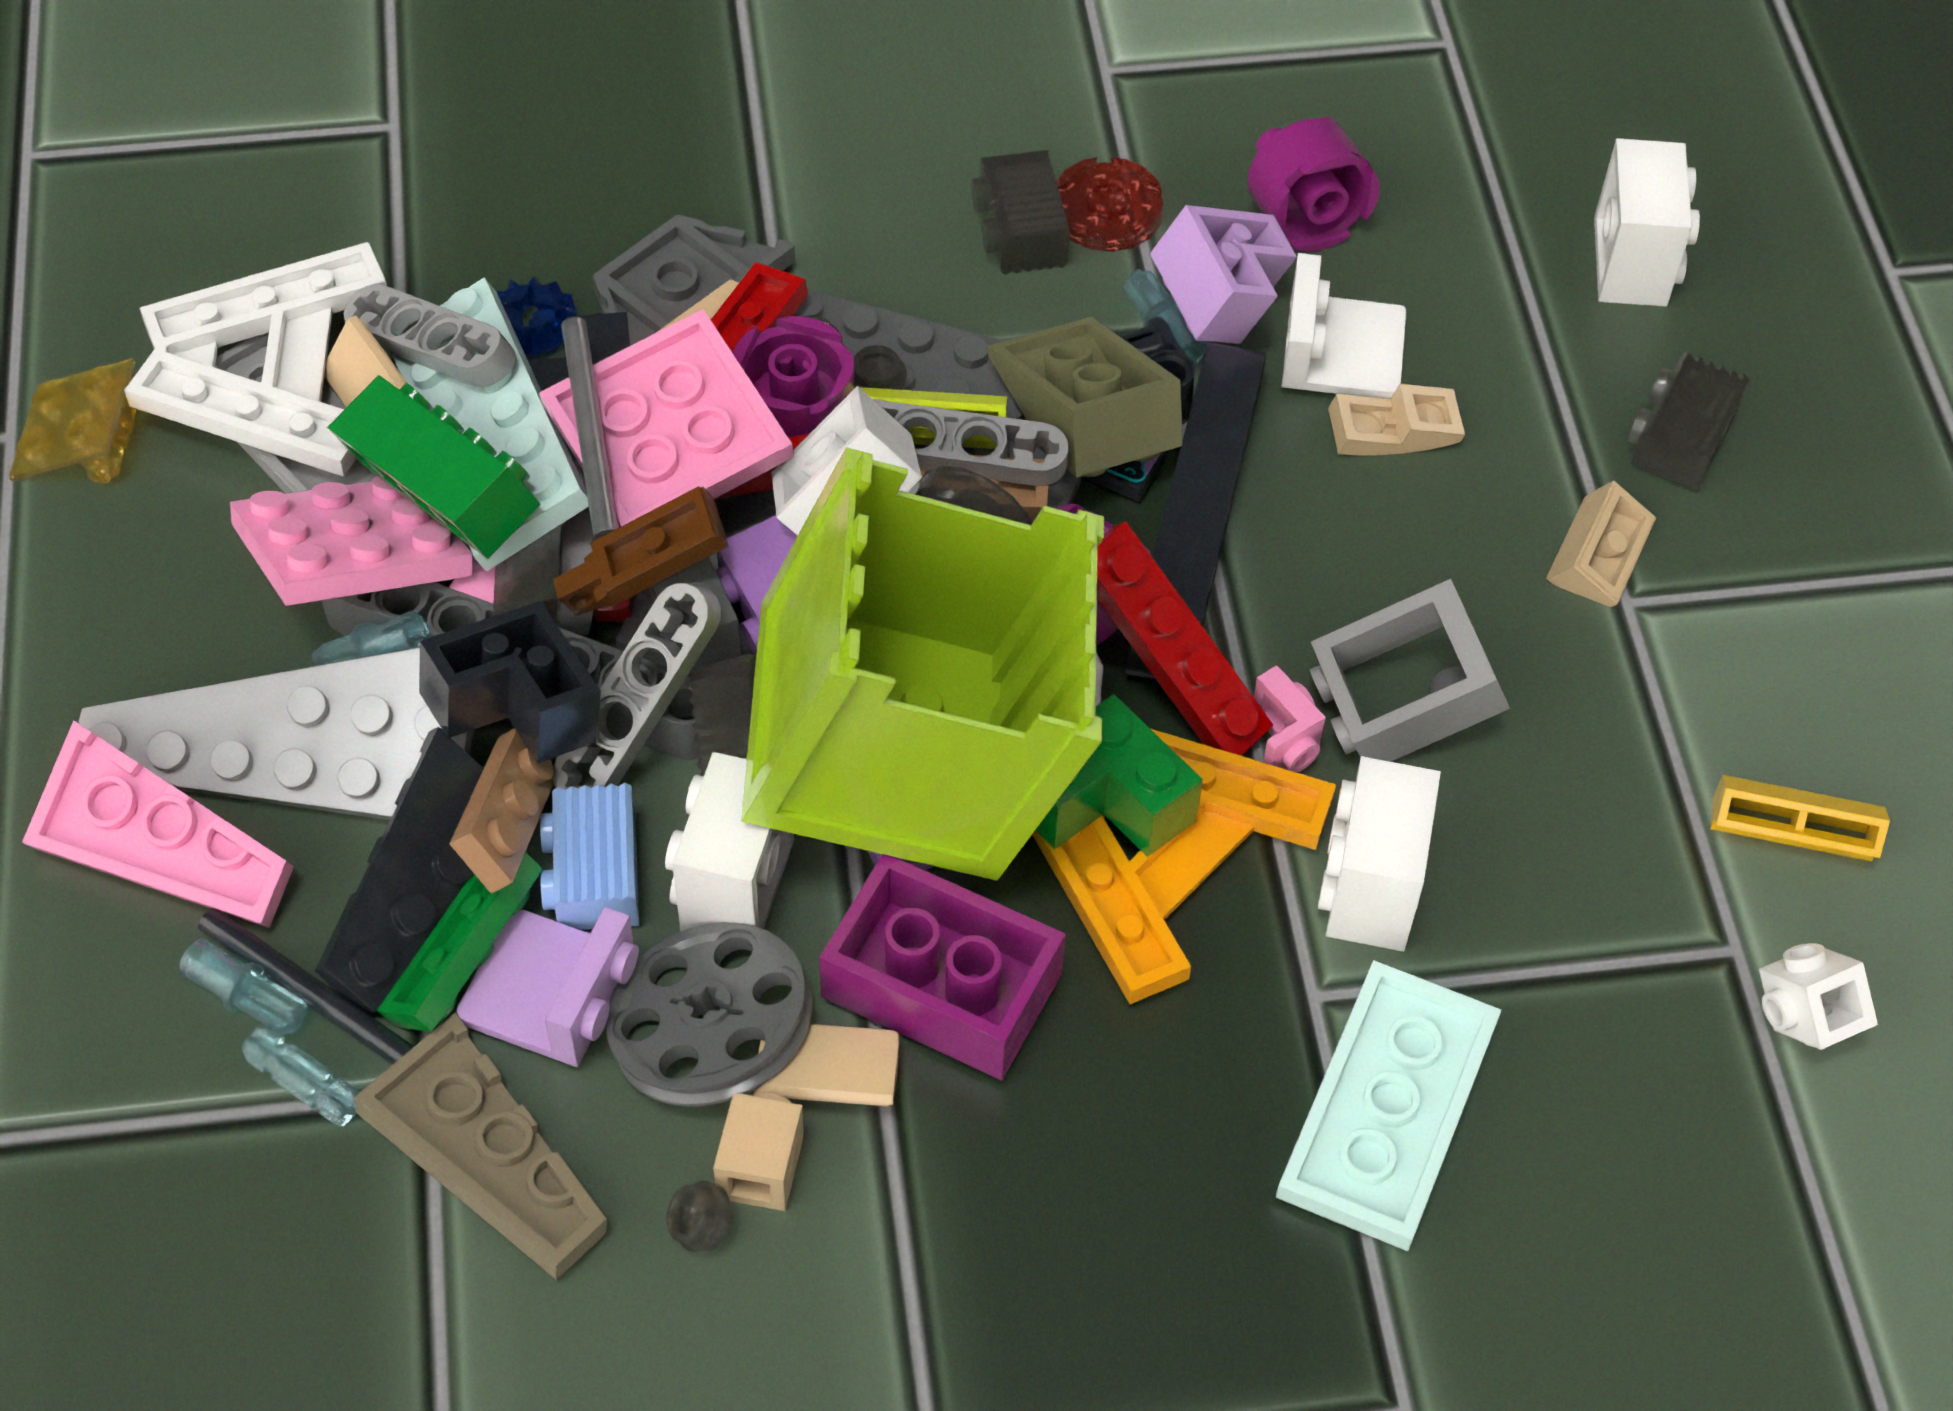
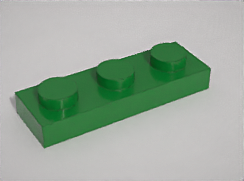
M525 852L513 883L492 894L473 873L377 1011L395 1027L432 1032L436 1025L443 1022L451 1014L457 1002L456 996L472 972L483 965L490 957L494 949L493 942L509 918L520 911L526 904L530 896V887L543 868Z

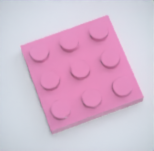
M704 309L593 365L618 528L698 486H704L715 499L795 457L791 441ZM568 377L539 392L544 408L583 469L571 385Z
M378 476L374 477L371 482L350 485L325 482L315 485L312 490L287 494L278 491H262L255 493L250 499L230 502L232 526L285 606L472 576V553L464 542Z

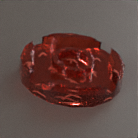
M1111 157V163H1097V158L1082 160L1067 168L1057 179L1054 186L1051 212L1057 228L1070 241L1090 250L1115 252L1132 249L1152 237L1161 224L1164 201L1159 181L1145 167L1123 158Z

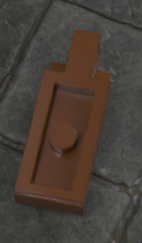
M698 486L590 543L592 552L584 558L585 563L554 578L553 582L559 601L569 608L575 616H580L599 607L606 608L615 605V603L618 604L721 551L729 545L713 496L704 486Z

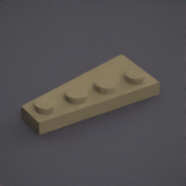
M456 1012L354 1097L355 1112L556 1280L607 1233L606 1217L560 1154L552 1152L538 1133L536 1121L523 1104L518 1105L501 1082L500 1072L486 1053L481 1055L468 1037V1028Z

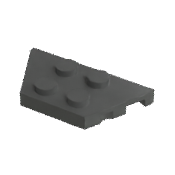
M677 214L592 275L594 291L603 314L627 312L630 343L633 345L658 332L728 280L740 282L755 262L781 271L785 270L795 262V246L789 241L778 239L775 248L746 241L744 230L727 226L714 227L707 225L703 220Z

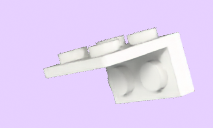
M1298 253L1290 299L1281 387L1391 399L1398 385L1401 384L1406 308L1395 304L1328 297L1330 281L1319 280L1321 256Z

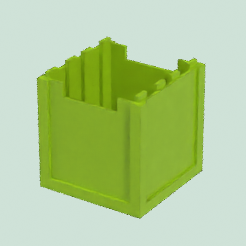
M846 447L761 602L741 822L998 880L1102 742V718L1095 716L1097 547L1104 538V516L1078 510L1076 514L1043 506L1032 525L900 491L899 489L908 475V469L873 460V455L870 453Z

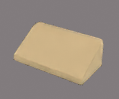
M356 315L347 319L326 360L324 374L325 379L345 407L377 375H380L398 389L407 383L362 319H359Z
M1614 480L1596 489L1583 499L1546 579L1559 588L1608 607L1617 605L1656 517Z
M810 1024L805 1039L793 1058L773 1078L754 1089L753 1094L770 1092L788 1099L878 1106L893 1105L898 1072L900 1036L894 1030ZM760 1040L759 1053L763 1050L766 1043L763 1040Z

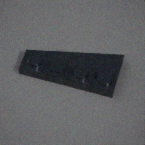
M439 726L428 732L419 751L422 753L411 777L405 780L394 803L397 807L383 836L377 839L367 860L370 864L357 891L350 895L315 969V972L337 992L367 1014L374 1013L382 1004L462 887L473 874V871L452 848L450 842L484 768L452 738H447Z

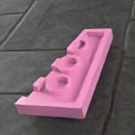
M74 720L22 843L39 851L211 909H217L225 914L270 928L294 868L292 864Z

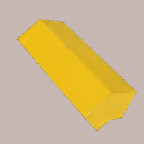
M1722 775L1713 797L1710 829L1872 862L1874 857L1880 858L1890 819L1884 806ZM1729 806L1791 818L1790 824L1728 812ZM1807 821L1866 833L1865 839L1805 828V823Z

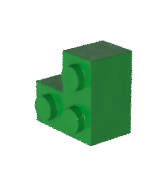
M1112 694L1095 706V716L1102 718V742L1035 831L1055 850L1104 814L1130 841L1149 857L1196 822L1203 779L1118 697Z

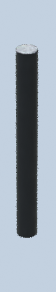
M212 908L200 919L198 928L201 932L392 1065L414 1047V1045L219 910Z

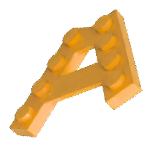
M1151 729L1203 779L1195 823L1149 857L1140 850L1130 861L1104 819L1106 816L1104 814L1055 850L1036 831L1032 835L1128 1003L1132 1004L1185 982L1190 978L1191 965L1164 920L1253 831L1316 850L1334 798L1336 784Z

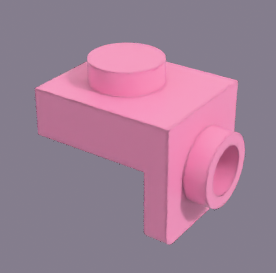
M1276 665L1257 677L1254 698L1274 724L1268 730L1272 737L1267 741L1263 763L1297 773L1309 766L1318 756L1326 717L1315 706L1309 691L1299 682H1292Z

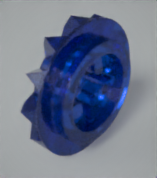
M533 276L528 284L519 285L510 279L505 291H496L525 355L548 352L564 343L562 322L566 320V317L577 316L572 294L563 293L557 281L541 285L537 278ZM526 307H537V311L534 312L532 319H529L528 326H524L521 314L525 313Z

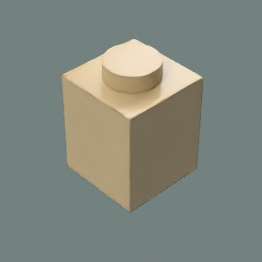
M733 1092L713 1167L717 1199L786 1211L804 1138L802 1105L791 1103L787 1098L770 1092H758L753 1096Z

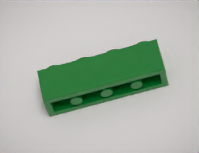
M377 375L327 427L364 467L486 559H489L541 505L524 485L530 478V475L514 458L503 450L494 457L497 452L479 433L470 427L465 431L459 422L439 405L433 408L408 383H405L398 389L383 377Z

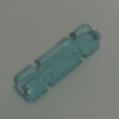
M270 1026L257 1027L252 1035L245 1039L241 1049L245 1054L247 1062L263 1073L271 1072L272 1080L309 1107L315 1108L318 1106L321 1109L319 1114L336 1126H344L357 1114L355 1112L354 1097L359 1093V1090L342 1078L333 1079L334 1072L295 1044L289 1043L286 1045L283 1043L285 1037Z

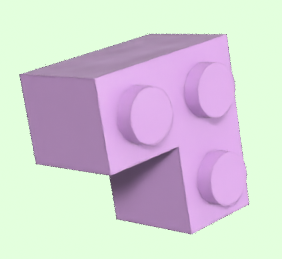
M1185 205L1150 253L1162 276L1164 285L1174 298L1185 319L1186 326L1193 334L1195 340L1241 344L1278 297L1273 287L1297 258L1274 215Z

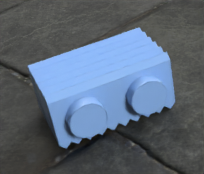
M611 783L607 787L599 784L593 788L584 785L580 789L573 786L566 790L557 787L552 791L553 813L540 815L542 852L553 853V869L541 871L543 910L555 909L557 922L579 930L593 929L604 907L629 915L631 927L639 926L637 833L632 786L627 783H623L620 786Z

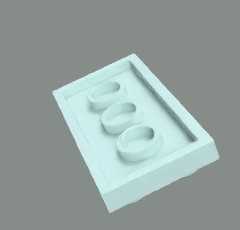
M1373 960L1281 1178L1276 1198L1409 1251L1498 1022L1501 1009Z

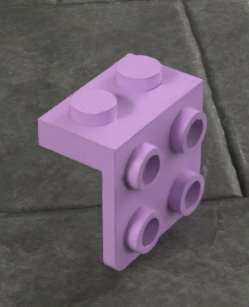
M604 907L591 933H587L537 914L520 910L509 918L494 940V949L487 961L478 968L458 1004L457 1014L468 1028L578 1068L591 1041L598 1039L606 1025L610 1011L609 1001L618 983L625 984L630 979L636 966L639 947L633 942L630 916Z

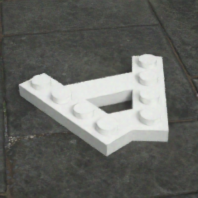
M369 242L140 307L154 351L124 390L129 406L344 477L356 458L327 428L344 409L322 403L321 397L332 314L344 311L350 298L366 286L373 284L387 286ZM269 333L261 383L215 368L218 347Z

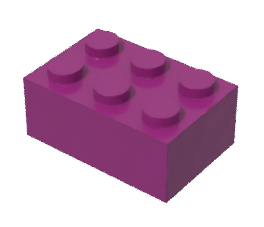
M882 854L819 957L821 997L999 1080H1003L1062 975L1066 934L898 858Z

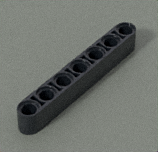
M1208 342L1182 441L1183 446L1180 449L1153 555L1154 561L1202 627L1204 626L1266 361V353ZM1131 646L1126 674L1156 680Z

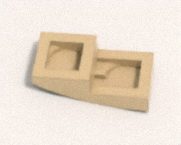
M1399 384L1391 399L1336 393L1328 408L1338 454L1393 455L1412 453L1459 443L1465 436L1454 389Z

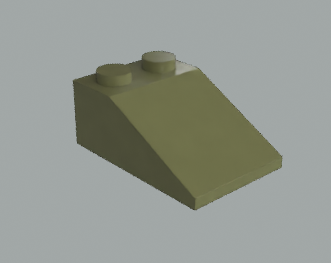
M1093 317L988 345V357L1026 420L1054 425L1064 433L1068 440V465L1066 470L1076 478L1099 476L1106 472L1107 468L1130 461L1152 460L1160 452L1183 446L1180 379ZM1043 446L1044 450L1048 454V448Z

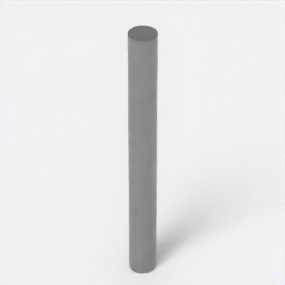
M572 317L564 320L561 326L594 540L617 529L618 523L587 324L583 318Z

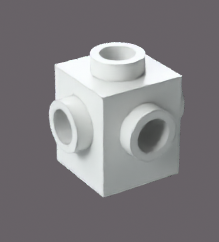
M1807 943L1786 950L1783 953V959L1759 969L1765 992L1762 997V1007L1768 1021L1777 1032L1822 1050L1878 1025L1864 964L1859 960L1828 950L1821 944Z

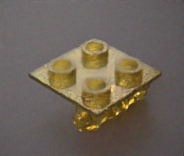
M131 358L38 385L31 400L32 404L21 438L17 443V451L8 478L14 481L80 463L88 470V478L96 483H109L113 477L119 475L124 454L122 449L128 446L129 434L133 430V420L137 410L129 406L124 391L133 379L131 376L136 362Z

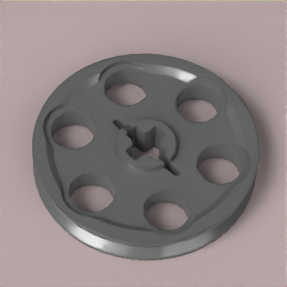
M743 923L705 924L681 931L662 940L637 959L630 979L625 984L618 983L610 998L606 1034L611 1051L618 1061L623 1074L643 1094L671 1105H713L732 1100L733 1092L747 1094L773 1078L786 1066L800 1048L809 1029L813 1006L812 994L798 957L787 943L777 935L760 927ZM742 949L752 951L751 957L740 967L733 969L719 967L723 958L733 951ZM673 967H684L687 969L685 976L679 982L666 987L655 985L657 977L667 969ZM775 985L792 987L789 995L777 1004L764 1005L758 1003L762 993L768 988ZM720 1007V1010L716 1011L714 1008ZM704 1015L703 1019H698V1016ZM648 1020L660 1022L656 1032L650 1037L640 1041L627 1039L630 1030L638 1023ZM758 1039L766 1042L763 1050L751 1059L741 1061L731 1058L733 1051L738 1045L747 1040ZM684 1057L698 1059L697 1066L688 1075L678 1079L665 1077L666 1070L676 1060Z

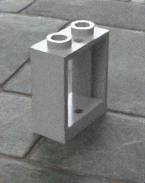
M1451 579L1311 641L1320 665L1309 670L1324 703L1335 700L1341 715L1331 719V723L1346 755L1357 750L1360 757L1391 762L1510 709ZM1444 626L1467 678L1364 724L1343 671Z

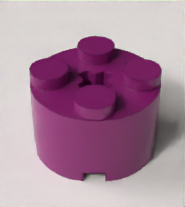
M1334 118L1305 119L1290 124L1283 129L1272 128L1263 133L1257 140V154L1248 172L1247 184L1249 193L1263 214L1274 215L1288 242L1291 243L1294 249L1302 252H1316L1334 247L1352 235L1348 228L1360 216L1366 221L1372 214L1380 191L1378 176Z
M801 316L776 319L777 326L759 332L757 326L748 331L737 343L733 355L787 437L809 434L855 389L854 358L851 349L848 351L842 343V335L827 323Z

